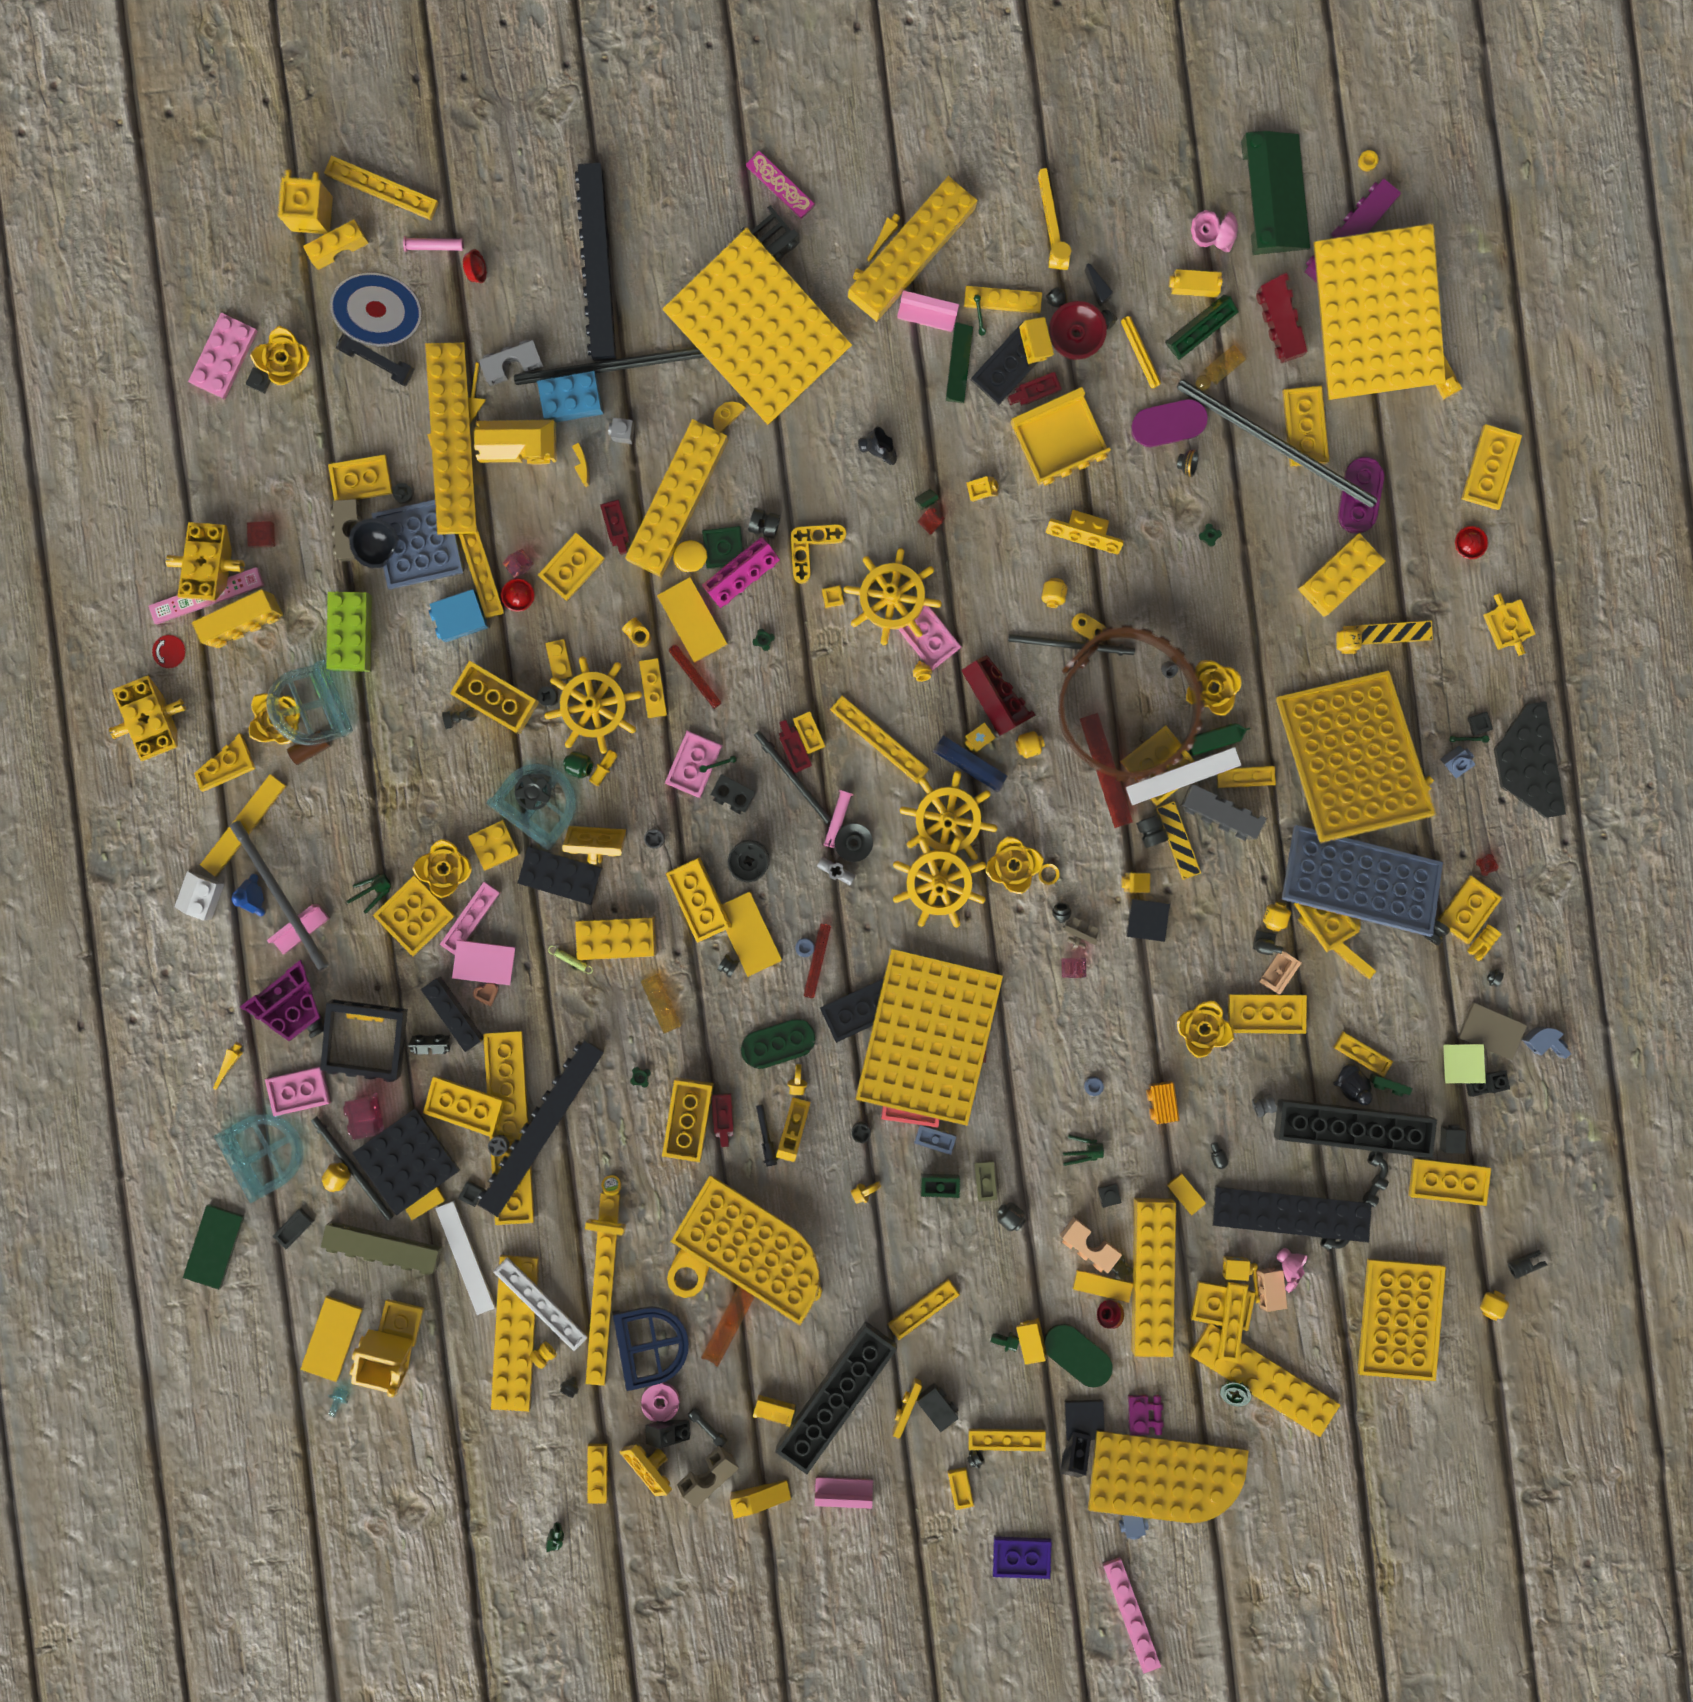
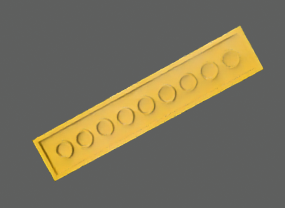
M464 342L425 343L437 534L477 533Z
M523 1031L484 1033L487 1094L505 1099L495 1136L504 1135L507 1137L510 1148L515 1139L519 1140L522 1136L520 1131L524 1124H529ZM508 1149L501 1156L491 1154L492 1174L493 1172L498 1173L501 1168L499 1166L500 1161L504 1155L508 1157L512 1150ZM531 1166L499 1216H495V1225L535 1222Z

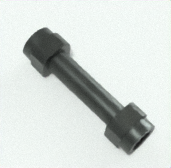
M694 1407L687 1416L693 1423L697 1422L714 1439L713 1443L716 1446L722 1447L727 1442V1438L722 1432L718 1433L702 1417V1412Z

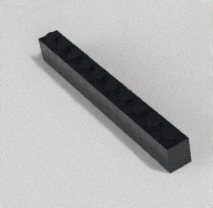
M601 163L578 164V171H575L576 184L579 183V190L576 191L577 202L581 205V210H578V220L582 222V229H579L580 241H583L584 247L580 248L581 259L585 261V267H582V277L586 279L583 293L588 303L585 306V316L589 317V325H586L587 337L590 336V344H587L588 355L592 357L594 362L617 359L603 167Z
M586 1039L582 1042L578 1041L573 1049L575 1054L572 1058L568 1057L562 1066L565 1068L561 1075L557 1074L552 1081V1084H554L551 1091L547 1090L541 1098L544 1102L540 1108L536 1106L530 1115L533 1119L529 1124L525 1123L520 1131L522 1136L519 1140L515 1139L509 1148L512 1150L508 1157L504 1155L500 1161V1170L498 1173L493 1172L489 1178V1187L487 1190L483 1188L478 1195V1206L494 1216H499L602 1057L604 1051Z

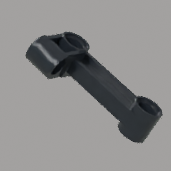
M345 333L341 335L335 347L352 358L356 354L391 373V379L405 387L415 370L402 361H399L398 364L362 345L361 342L350 338Z

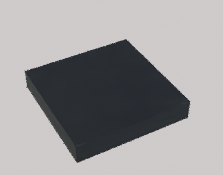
M1131 899L1126 937L1165 942L1170 904Z
M1103 1399L1064 1401L1066 1441H1069L1072 1432L1089 1435L1091 1440H1095L1096 1431L1105 1432Z

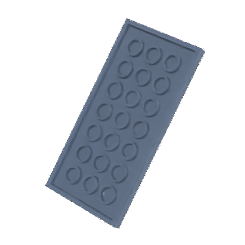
M1296 825L1293 828L1282 900L1430 937L1434 931L1443 862L1346 837L1320 843L1316 830Z

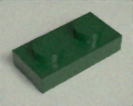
M1373 1074L1369 1078L1370 1082L1374 1083L1373 1087L1384 1091L1385 1088L1392 1089L1393 1094L1401 1097L1404 1094L1411 1095L1413 1089Z

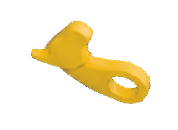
M681 1249L675 1256L668 1272L667 1281L669 1288L675 1295L683 1298L695 1296L703 1288L709 1266ZM683 1267L692 1268L698 1275L697 1284L692 1288H681L675 1281V1274L679 1269Z

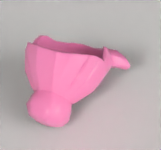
M1283 1248L1278 1252L1276 1258L1282 1263L1283 1273L1288 1282L1285 1289L1287 1292H1292L1305 1274L1303 1266L1307 1261V1255L1292 1254L1289 1249Z

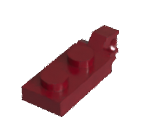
M1052 372L1021 384L1015 389L1016 393L1009 395L1007 399L1010 406L1019 402L1022 406L1060 392L1062 388L1056 373Z
M619 499L600 504L610 542H612L613 546H618L621 555L627 554L626 543L630 542Z
M786 720L779 722L783 731L778 733L779 739L794 773L811 767L812 764L795 727L789 728Z
M731 1093L712 1094L714 1133L716 1137H720L721 1147H729V1137L733 1136L734 1132Z

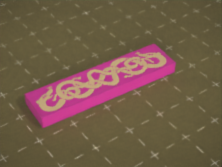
M760 151L746 163V167L800 219L815 206Z

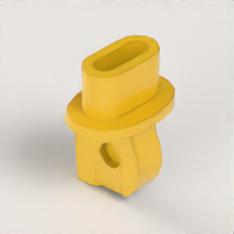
M796 1064L795 1079L787 1082V1085L790 1087L789 1093L792 1095H804L805 1088L808 1085L805 1080L801 1079L802 1064Z
M879 1181L867 1187L861 1183L857 1184V1187L851 1190V1195L856 1204L863 1201L867 1203L869 1195L877 1191L881 1184Z

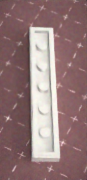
M1234 747L1125 788L1131 804L1135 805L1241 766Z
M455 1200L436 1207L435 1209L476 1314L479 1315L494 1309L496 1305Z
M508 1257L493 1270L573 1351L588 1338Z

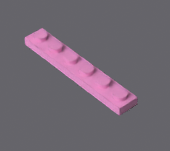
M1121 1557L1102 1563L1143 1674L1160 1668L1159 1659Z

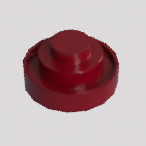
M1113 1300L1103 1301L1097 1309V1320L1104 1328L1115 1329L1122 1324L1125 1315L1122 1305Z

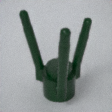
M377 874L370 879L354 884L353 888L371 883L372 886L348 899L346 903L349 904L372 890H375L377 893L381 892L363 911L366 914L384 895L390 892L388 888L392 887L385 874Z
M1073 1135L1067 1136L1069 1139L1089 1143L1090 1145L1086 1146L1085 1151L1063 1152L1064 1156L1087 1155L1085 1158L1064 1162L1063 1166L1097 1161V1158L1104 1157L1103 1143H1097V1139H1086Z

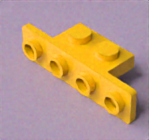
M1072 510L1069 523L1051 518L1046 529L1047 534L1116 555L1120 553L1124 543L1122 539L1106 535L1109 520Z

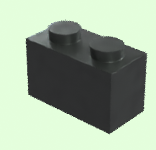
M933 1383L918 1395L917 1403L941 1433L959 1419V1409L953 1401L949 1402L947 1400L945 1390Z

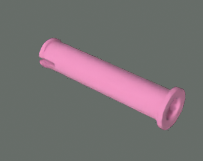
M407 236L403 238L405 252H408V250L463 251L464 249L463 238H407Z
M839 790L840 795L823 844L825 846L830 844V847L834 849L835 837L842 827L850 798L854 795Z

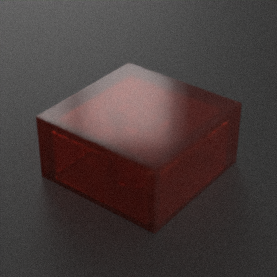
M271 521L247 522L248 547H275L274 523Z

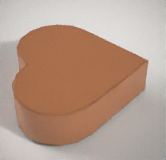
M487 983L484 986L475 988L473 996L476 1000L492 1006L499 989L497 984Z

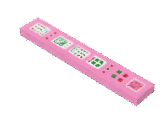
M255 567L228 577L227 587L216 601L185 599L174 596L148 607L154 623L160 624L264 587L265 585L259 569Z

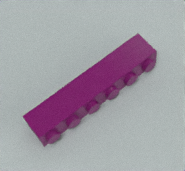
M1384 178L1380 183L1375 182L1368 190L1371 194L1367 198L1363 196L1356 204L1358 209L1354 213L1350 211L1343 221L1346 223L1342 228L1338 225L1332 232V239L1367 234L1399 197L1401 192ZM1313 255L1306 263L1308 267L1304 272L1317 283L1315 255Z

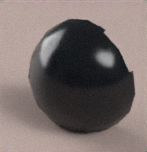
M367 518L358 522L351 530L349 536L350 550L361 565L369 568H382L394 553L399 543V537L395 529L387 522L377 518Z

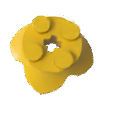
M282 326L272 330L268 343L258 345L250 354L254 364L260 370L268 373L271 382L277 385H285L300 376L310 359L307 347L299 344L294 334ZM283 355L287 357L284 362L280 360V358H283Z
M1200 661L1195 667L1197 670L1195 675L1198 681L1201 680L1203 686L1201 700L1205 701V707H1208L1214 714L1226 715L1234 706L1236 693L1241 687V676L1234 668L1221 666L1215 661ZM1213 682L1219 684L1220 687L1218 688V692L1216 691V689H1212L1211 686L1214 685ZM1188 687L1186 701L1193 705L1190 688Z
M267 693L254 695L251 708L255 718L250 722L249 736L259 742L276 741L278 744L291 743L299 729L300 707L297 700L290 696L278 698ZM275 715L280 716L279 723H274V720H276L274 718Z
M1008 836L998 844L995 855L987 862L986 873L994 882L1004 884L1010 892L1023 894L1029 889L1032 883V876L1042 868L1044 858L1037 850L1025 847L1018 838ZM1011 860L1019 863L1015 871L1009 868Z
M440 839L431 846L428 854L422 855L416 860L412 869L421 881L429 883L430 890L434 895L444 898L453 894L458 885L469 878L472 866L469 859L460 854L453 843ZM444 863L449 867L446 874L441 870V866H444Z
M1215 1001L1202 1002L1193 1010L1185 1011L1177 1020L1178 1032L1184 1037L1188 1050L1197 1058L1209 1055L1214 1047H1224L1234 1039L1233 1029L1223 1019V1010ZM1206 1023L1205 1026L1208 1027V1030L1200 1033V1026Z

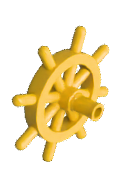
M903 548L897 550L895 563L883 564L878 567L874 565L868 556L863 557V562L870 573L865 577L861 587L848 585L844 587L845 593L860 595V603L863 609V613L853 619L851 625L856 627L869 619L875 625L883 628L881 636L882 645L888 644L890 629H900L909 626L916 637H921L923 632L915 620L921 614L924 606L939 608L942 605L940 600L925 598L922 580L934 572V568L929 566L917 574L911 568L902 565L905 553ZM893 573L892 581L888 584L882 575ZM901 574L910 579L898 588ZM876 580L884 591L873 590L870 587ZM914 586L916 587L917 596L904 595L906 591ZM868 597L882 599L872 607L869 606ZM902 602L915 604V606L909 613ZM887 605L885 619L875 614ZM894 607H896L902 618L892 620Z
M581 656L579 663L582 674L577 675L567 684L556 677L550 679L553 685L563 691L560 698V709L548 711L544 716L546 719L562 716L564 722L572 730L565 742L567 748H571L577 737L582 735L589 738H597L600 752L605 754L607 753V745L604 736L613 732L618 726L630 733L636 732V727L623 718L626 712V701L639 699L642 693L635 691L624 694L619 684L614 680L621 669V663L616 662L608 675L598 672H589L587 659ZM591 680L603 682L596 694H594ZM581 683H584L587 696L580 693L575 688ZM610 686L616 696L602 699ZM570 696L579 700L583 704H578L569 707ZM617 704L616 714L604 708V706ZM585 711L578 723L571 717V714ZM599 713L604 717L608 718L609 720H611V722L603 728ZM591 715L595 730L584 728Z
M958 770L954 772L951 786L940 787L934 790L926 778L921 777L919 783L927 795L920 802L918 809L902 806L899 810L901 814L916 817V827L919 834L907 842V847L913 848L919 844L918 839L920 837H925L928 846L931 848L949 851L952 843H948L951 829L956 837L961 838L958 851L964 849L970 859L976 861L978 855L970 844L977 837L979 830L996 832L998 829L995 824L981 822V812L978 804L990 797L991 792L985 790L973 798L968 792L959 788L961 772ZM949 795L947 809L939 799L940 796ZM957 797L963 799L966 803L954 811ZM933 802L939 813L925 810ZM970 809L972 810L973 820L960 818L961 815ZM924 818L938 822L926 829ZM957 825L971 827L966 837ZM943 828L941 840H935L931 835ZM937 859V867H942L944 859Z
M920 837L918 842L923 854L911 866L899 861L893 863L894 868L908 873V891L895 895L893 901L898 903L911 898L912 902L922 910L918 920L919 927L925 925L929 914H949L953 926L959 927L960 921L956 911L966 903L968 898L981 904L986 901L984 896L971 891V874L985 869L986 863L979 862L968 867L966 862L956 854L961 844L960 837L954 838L949 851L940 849L930 851L925 837ZM935 859L945 860L940 872L935 863ZM927 863L932 875L919 869ZM952 863L960 869L947 875ZM915 876L928 881V883L915 887ZM964 877L963 888L950 883ZM932 889L927 902L919 896V894ZM947 890L960 896L952 902ZM937 896L942 897L944 905H934Z

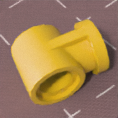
M1057 242L1050 250L1048 268L1068 270L1071 248L1067 243Z
M636 617L623 626V632L636 646L642 648L650 644L652 639L650 632ZM640 632L646 634V638L642 642L636 640V636Z

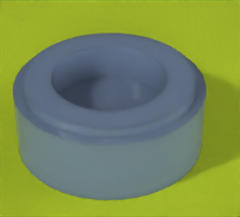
M802 938L796 943L795 949L799 956L809 957L813 954L815 946L809 938Z
M1092 1076L1084 1082V1089L1089 1095L1098 1096L1103 1092L1104 1084L1101 1079Z

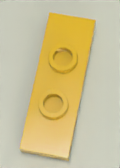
M659 659L639 661L648 719L667 716Z
M914 1378L909 1392H905L902 1399L903 1407L897 1410L894 1418L896 1423L893 1428V1436L898 1439L901 1438L922 1388V1382L917 1378Z

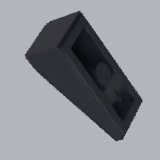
M1088 263L1084 271L1099 306H1102L1111 298L1113 291L1093 266Z

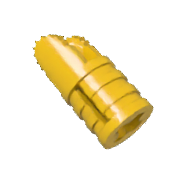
M1487 924L1486 928L1474 940L1467 952L1472 955L1475 954L1474 958L1477 961L1482 960L1502 934Z

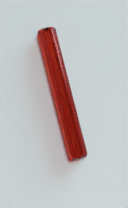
M676 644L670 647V654L714 709L722 704L680 648Z
M821 923L803 994L807 998L815 997L831 926Z

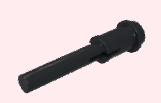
M756 1105L763 1143L761 1144L765 1158L763 1163H766V1167L777 1165L778 1158L775 1155L774 1142L770 1140L764 1105Z

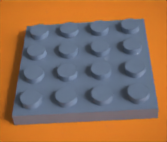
M435 500L372 513V518L387 522L395 529L399 537V543L394 553L383 567L388 589L464 573L456 534H437Z

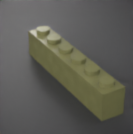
M332 1221L326 1224L321 1248H325L330 1253L342 1252L347 1257L360 1256L364 1257L363 1260L374 1262L377 1260L386 1266H401L403 1270H420L419 1273L430 1275L437 1270L442 1251L440 1246Z

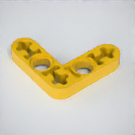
M821 525L793 529L791 532L793 576L796 582L803 584L810 579L809 545L843 542L846 538V530L843 526ZM826 529H830L829 533H835L836 529H839L841 533L843 532V535H840L839 539H836L835 535H831V540H827ZM807 530H811V541H808V537H803L802 541L794 538V535H797L799 531L802 535H808ZM816 530H821L824 533V537L821 540H816L813 537V533ZM799 550H803L806 553V558L802 561L795 558V554ZM807 563V566H803L804 573H807V575L804 576V579H800V576H796V574L800 573V567H795V564L802 565Z

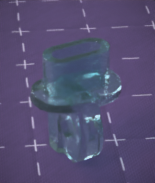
M335 1387L332 1395L329 1394L328 1397L334 1400L328 1413L329 1416L335 1418L340 1404L348 1403L346 1400L349 1394L348 1391Z

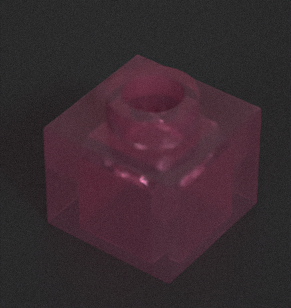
M523 549L510 554L503 562V565L513 578L528 572L534 564Z
M1061 958L1062 978L1087 977L1086 958Z

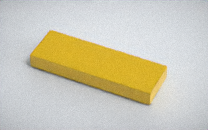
M1275 766L1233 768L1216 775L1217 788L1276 785Z
M1343 1031L1333 1046L1334 1049L1383 1078L1394 1062Z
M1076 1270L1072 1288L1073 1290L1129 1303L1133 1283Z

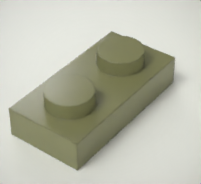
M994 1161L974 1162L978 1202L997 1200Z

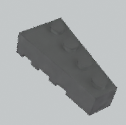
M1190 785L1180 805L1184 807L1183 811L1193 816L1196 813L1202 816L1201 820L1209 824L1214 822L1219 825V829L1227 833L1230 830L1236 833L1235 837L1246 841V839H1257L1267 820L1263 816H1253L1252 811L1246 808L1235 807V804L1223 798L1220 800L1217 795L1196 785Z

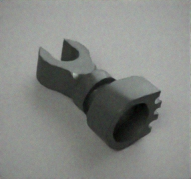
M468 707L463 712L458 713L456 711L454 714H451L450 711L442 712L445 728L451 729L455 721L459 723L460 720H475L476 716L467 717V712L475 709Z

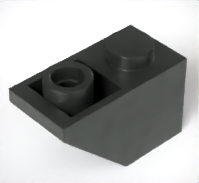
M690 1420L656 1421L646 1424V1444L661 1449L690 1440Z

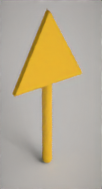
M478 362L475 363L471 398L468 397L470 424L486 401V399L475 398L479 370Z

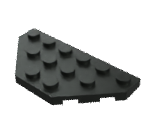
M1547 702L1524 705L1519 716L1512 722L1500 743L1494 748L1500 787L1513 794L1528 807L1533 808L1544 818L1566 815Z

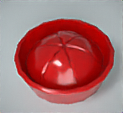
M473 249L464 255L463 269L469 281L484 283L487 276L485 260L478 250Z
M1466 526L1461 529L1455 539L1457 552L1467 559L1481 557L1486 552L1489 544L1486 533L1476 526Z
M520 578L511 579L505 583L501 592L504 605L511 611L516 612L529 608L535 596L531 584Z

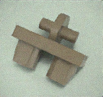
M1072 917L1068 925H1064L1062 930L1076 936L1075 939L1070 936L1067 939V942L1072 944L1071 950L1075 951L1077 947L1085 949L1086 944L1080 942L1081 939L1096 945L1099 929L1088 925L1084 934L1079 931L1083 921Z

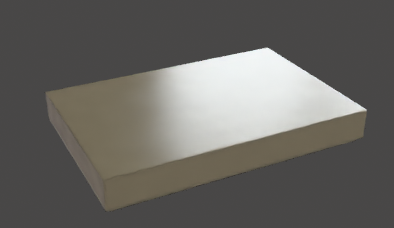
M1472 1002L1457 1038L1471 1044H1484L1485 1050L1513 1060L1527 1025Z

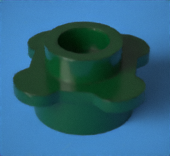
M1207 524L1205 530L1199 534V539L1203 540L1209 547H1213L1216 544L1215 541L1222 536V532L1213 528L1212 524Z
M759 629L756 639H753L752 643L754 646L761 647L763 651H768L771 642L775 640V636L772 633L768 634L764 629Z
M634 1067L630 1083L642 1086L643 1088L647 1087L651 1071Z

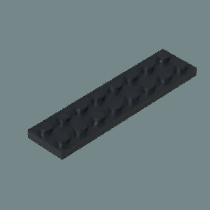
M1215 1187L1212 1226L1369 1243L1372 1204Z

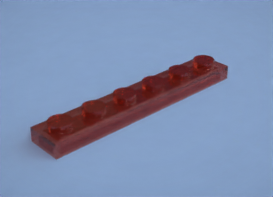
M1098 713L1080 718L1079 720L1091 757L1097 762L1116 770ZM1096 770L1114 828L1133 823L1120 781H1116V777Z

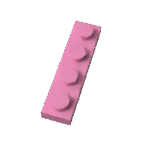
M483 882L440 945L455 955L457 940L467 941L501 892L488 883Z

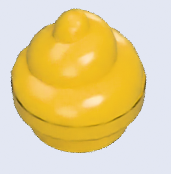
M919 661L913 669V676L920 682L931 678L932 669L925 662Z

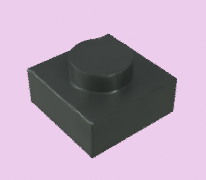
M253 367L245 385L265 394L271 380L268 373Z
M1116 1183L1097 1188L1103 1208L1122 1203Z

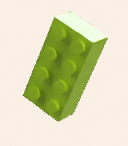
M328 592L326 669L331 671L371 672L372 595L367 592Z

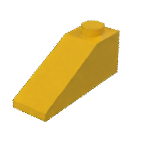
M792 1097L776 1158L795 1162L811 1102Z
M787 1480L731 1492L730 1497L734 1519L753 1515L791 1500Z

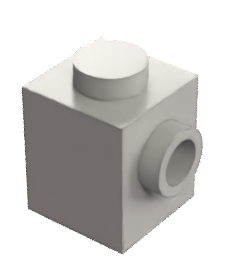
M613 418V422L609 423L608 435H611L613 442L633 444L635 425L632 420Z

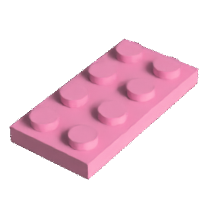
M220 313L188 382L225 400L258 331L226 314Z

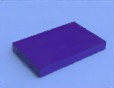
M994 1536L993 1577L1050 1579L1051 1538Z

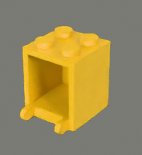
M286 169L285 178L281 177L278 217L292 232L329 233L333 196L319 180V172L313 171L312 180L291 178V169Z
M368 1329L366 1335L361 1336L359 1348H355L352 1359L355 1362L350 1370V1375H352L351 1384L388 1392L387 1395L389 1397L397 1395L409 1369L413 1340Z

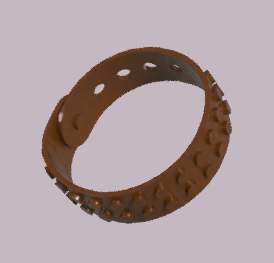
M1121 625V628L1114 629L1113 626L1101 629L1100 634L1091 639L1061 671L1064 675L1067 673L1068 675L1064 680L1058 701L1059 723L1070 748L1089 766L1101 773L1116 777V781L1128 782L1129 779L1136 778L1137 782L1149 779L1151 774L1155 773L1158 776L1167 771L1166 766L1170 763L1173 765L1178 763L1184 757L1182 755L1184 750H1190L1196 740L1193 737L1195 733L1198 734L1201 730L1203 721L1200 720V717L1205 710V701L1201 700L1203 686L1201 680L1198 681L1195 675L1197 673L1195 666L1184 657L1186 654L1179 647L1175 648L1169 644L1171 641L1164 636L1158 637L1153 634V631L1142 628V630L1135 629L1133 625ZM1112 638H1131L1145 642L1157 648L1174 661L1188 682L1193 703L1192 721L1188 734L1180 748L1167 761L1154 768L1138 772L1119 771L1097 762L1083 751L1068 729L1064 712V696L1067 686L1076 672L1088 665L1090 657L1099 648L1097 644Z

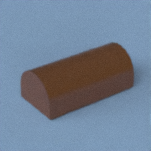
M320 729L287 748V753L296 765H300L331 747Z

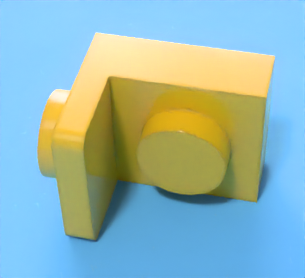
M985 476L966 483L972 502L990 496H998L999 486L994 477Z

